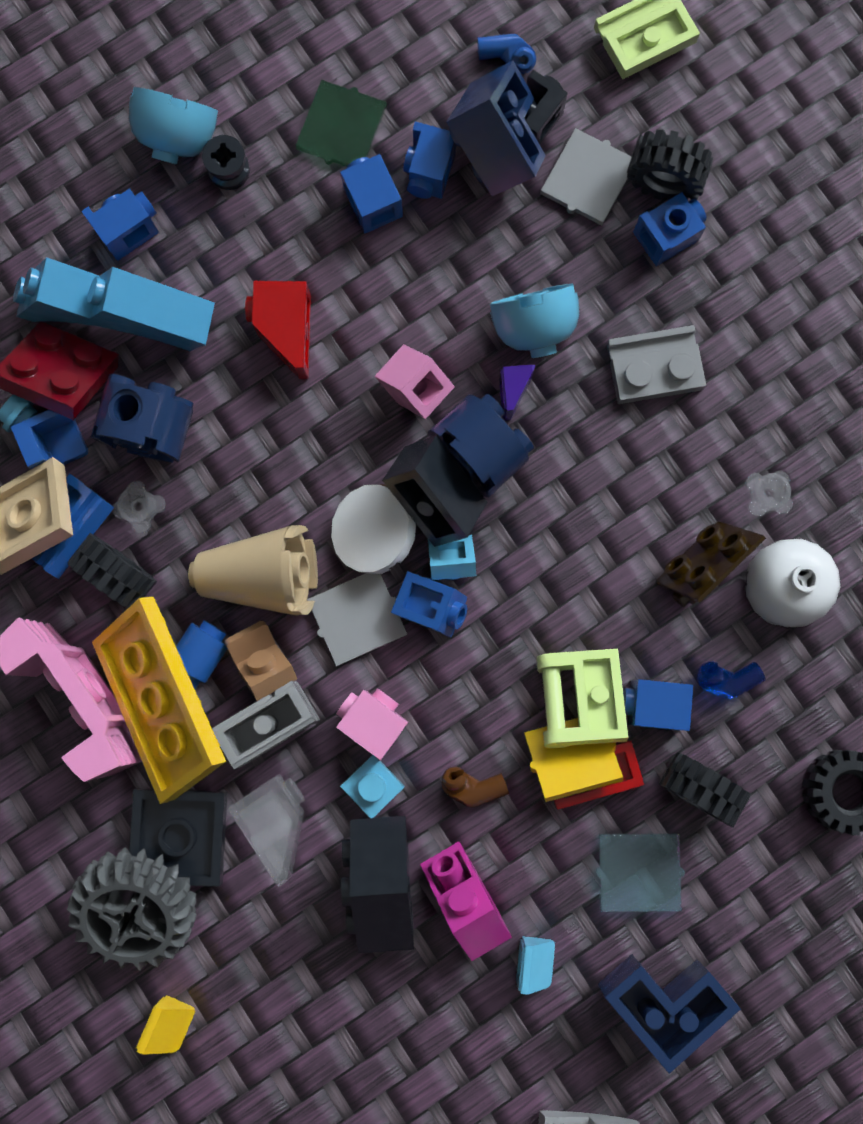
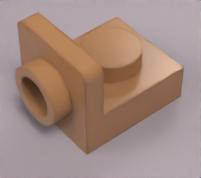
M259 621L225 640L224 643L239 675L256 701L275 692V690L290 681L297 680L292 665L276 645L269 627L264 621Z

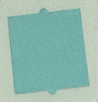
M599 834L600 867L596 868L595 873L600 877V910L602 912L682 911L681 877L685 875V871L680 867L679 834Z

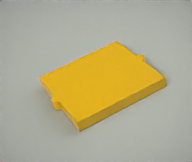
M578 718L565 721V727H579ZM547 726L524 732L532 758L530 769L533 773L537 774L545 802L623 781V775L614 753L616 742L546 748L544 746L543 732L547 731Z

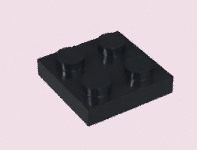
M134 789L130 854L137 856L142 849H145L147 858L152 860L163 854V865L168 868L178 864V877L190 878V886H221L223 884L228 792L187 790L175 800L160 804L154 789Z

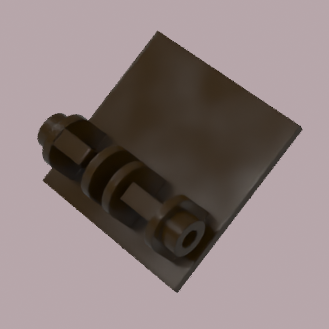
M717 521L715 524L704 528L698 534L696 542L684 554L673 558L666 565L665 572L655 582L674 591L671 596L682 607H685L688 603L692 605L696 602L700 603L766 538L762 534Z

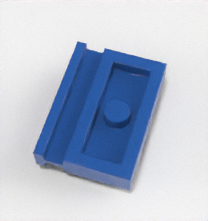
M70 473L66 480L73 536L32 558L47 573L58 579L68 568V560L89 533L94 534L114 509L111 504Z

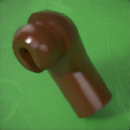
M450 767L442 775V789L447 796L469 808H475L509 795L502 773L479 781L464 772L460 767Z

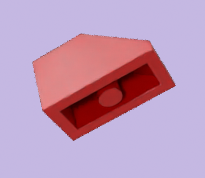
M253 281V296H246L245 301L246 321L252 322L258 337L299 379H308L311 294L307 282Z

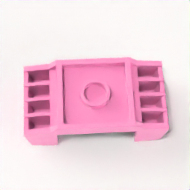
M17 618L0 635L1 669L5 675L38 677L43 673L51 686L57 691L63 690L73 704L69 707V712L75 722L84 730L89 728L93 734L61 757L71 771L83 782L112 776L142 762L112 690L84 649L70 646L50 623H37L35 620L30 621L29 619Z

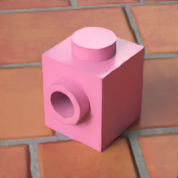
M404 344L374 376L399 405L424 419L434 411L455 387L431 357Z
M378 688L373 695L363 690L358 697L352 692L336 713L342 718L336 728L379 760L385 756L409 722L395 712L399 704Z

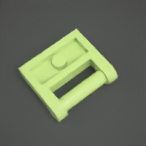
M618 649L548 653L537 656V671L542 673L547 731L543 732L546 748L627 742L628 730ZM563 670H573L579 727H565L560 672Z

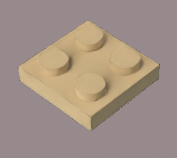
M54 457L0 487V575L73 536L65 465Z

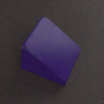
M535 365L507 366L501 370L499 386L501 407L505 412L502 418L505 421L512 419L533 377Z

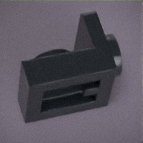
M532 70L527 77L526 84L535 99L524 119L540 145L564 114L568 93L563 90L561 84L553 77L543 76L537 71Z

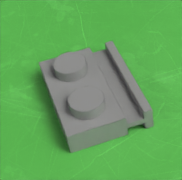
M691 325L609 339L606 345L607 351L610 354V366L617 403L624 404L703 390L706 387L699 346L695 340V326Z

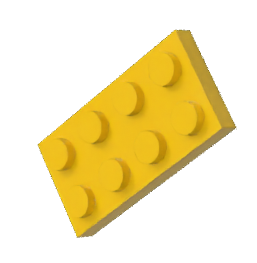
M154 596L138 598L92 641V644L158 801L162 804L178 798L224 764L226 760Z

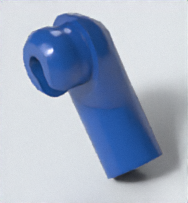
M517 34L477 37L479 60L500 58L506 64L513 60L521 74L528 73L534 68L536 64L535 51Z

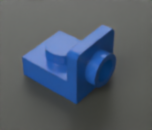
M407 571L391 613L435 630L445 636L452 637L455 629H459L466 618L467 605L465 603L467 596L455 588Z

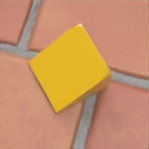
M168 995L162 997L152 1009L137 1044V1052L147 1055L178 1051L195 1014V1008Z

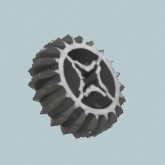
M125 847L118 853L117 857L107 851L99 861L93 860L91 864L87 865L82 875L78 876L72 887L73 892L68 900L67 908L70 912L68 926L77 929L75 932L76 942H88L87 955L98 952L102 954L103 964L112 959L119 962L122 970L128 963H133L139 971L147 965V962L158 967L165 957L173 959L175 954L179 952L180 947H183L185 942L189 940L191 928H193L197 916L195 908L196 893L189 891L190 878L178 877V864L167 868L163 865V854L152 860L147 858L145 849H142L137 856H132Z

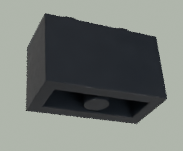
M438 435L405 446L382 480L434 547L468 538L488 503Z

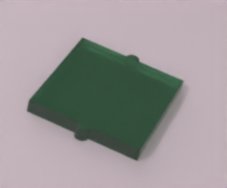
M321 80L296 143V150L320 157L325 160L327 165L334 162L346 167L358 158L367 157L386 110L387 102L359 93L356 87L347 89Z

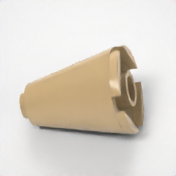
M291 525L198 553L195 560L190 563L188 569L189 583L201 597L295 616L308 615L315 602L307 601L309 589H317L318 584L315 545L313 539L304 540L302 533L308 531L306 526Z

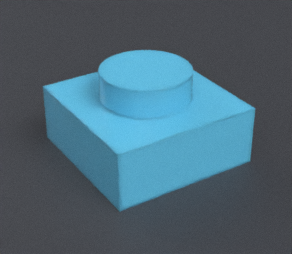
M469 535L468 538L436 547L428 539L432 580H454L476 576L472 535Z
M372 755L340 787L370 818H374L405 786L377 757Z

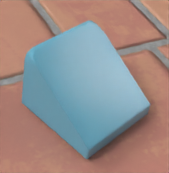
M522 936V939H520L516 983L521 994L528 995L546 989L551 985L555 951L553 940Z

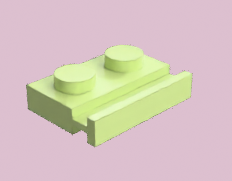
M633 0L597 18L594 25L596 34L599 33L602 37L603 46L622 79L697 43L700 35L681 0Z

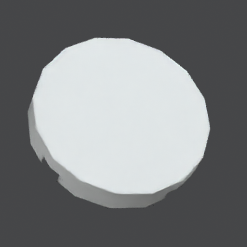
M364 485L350 492L339 504L332 520L331 538L336 554L346 566L361 573L383 574L391 570L389 568L393 567L397 562L401 563L408 556L415 540L416 523L387 487L382 485Z

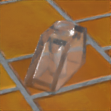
M280 774L228 808V811L278 887L286 883L293 873L304 817V810L300 804L305 801L291 778L284 781Z

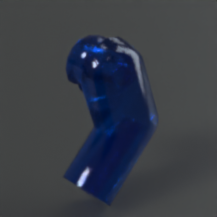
M708 661L700 666L697 674V681L705 692L727 700L735 699L766 681L762 669L756 662H752L736 672H731L719 667L717 662Z

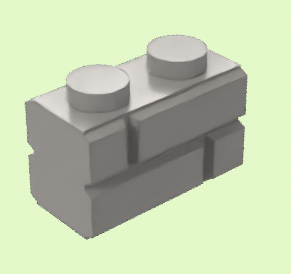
M290 681L275 690L273 695L265 696L213 727L212 730L231 766L237 769L318 722L320 719L297 681Z

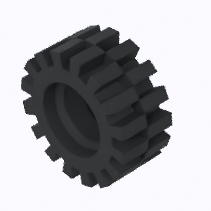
M664 129L656 130L655 134L652 131H647L644 136L640 135L638 137L627 170V178L632 181L631 184L635 188L642 187V193L647 195L651 192L655 194L654 198L661 200V197H667V200H670L683 192L688 201L689 198L697 200L703 194L713 163L712 152L710 149H704L705 144L701 141L693 143L694 137L690 135L682 138L678 136L679 132L671 130L670 135H667Z
M89 533L67 562L83 579L127 608L138 598H144L157 582L130 558H127L123 553Z
M851 750L829 751V755H820L816 758L818 763L816 765L810 764L806 771L811 774L809 779L803 778L802 786L807 787V794H802L803 800L810 804L811 808L807 810L811 816L818 818V823L824 827L841 833L860 835V832H863V799L853 809H842L833 798L832 788L835 781L845 774L855 775L863 784V753Z
M676 752L658 783L674 795L732 828L751 797L748 791L731 782L728 778L680 752Z

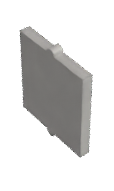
M575 128L542 187L540 194L566 207L569 214L576 212L602 226L628 179L627 170L631 156L610 146L609 140L602 142Z
M365 573L307 599L308 601H315L312 612L320 628L317 634L319 637H324L336 666L407 635L400 617L391 613L396 598L390 596L381 574Z

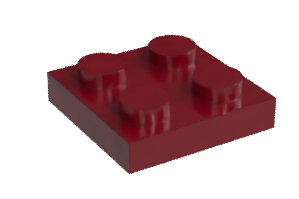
M40 321L0 363V389L74 420L108 380L109 374H113L118 368L119 354Z

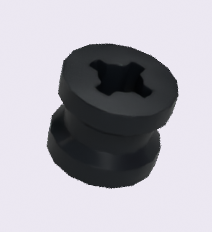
M219 135L206 143L202 152V160L213 184L223 190H234L244 185L249 178L250 166L245 150L239 140L229 135ZM225 156V160L220 164L219 161Z

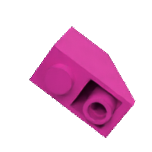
M460 842L455 843L420 864L452 934L471 961L512 938L495 903Z

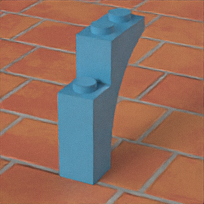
M47 257L35 268L30 267L26 278L20 276L13 296V302L19 303L16 317L32 322H69L108 328L160 341L188 351H193L206 345L215 305L214 302L115 267H111L99 276Z

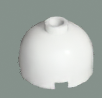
M803 539L779 540L761 549L750 561L747 569L746 597L753 610L766 622L774 625L803 627L823 618L836 603L840 590L839 570L831 555L818 544Z

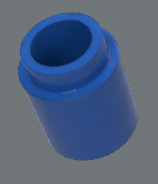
M203 620L200 626L191 623L176 645L195 690L200 682H207L227 651V647L223 642L227 634Z

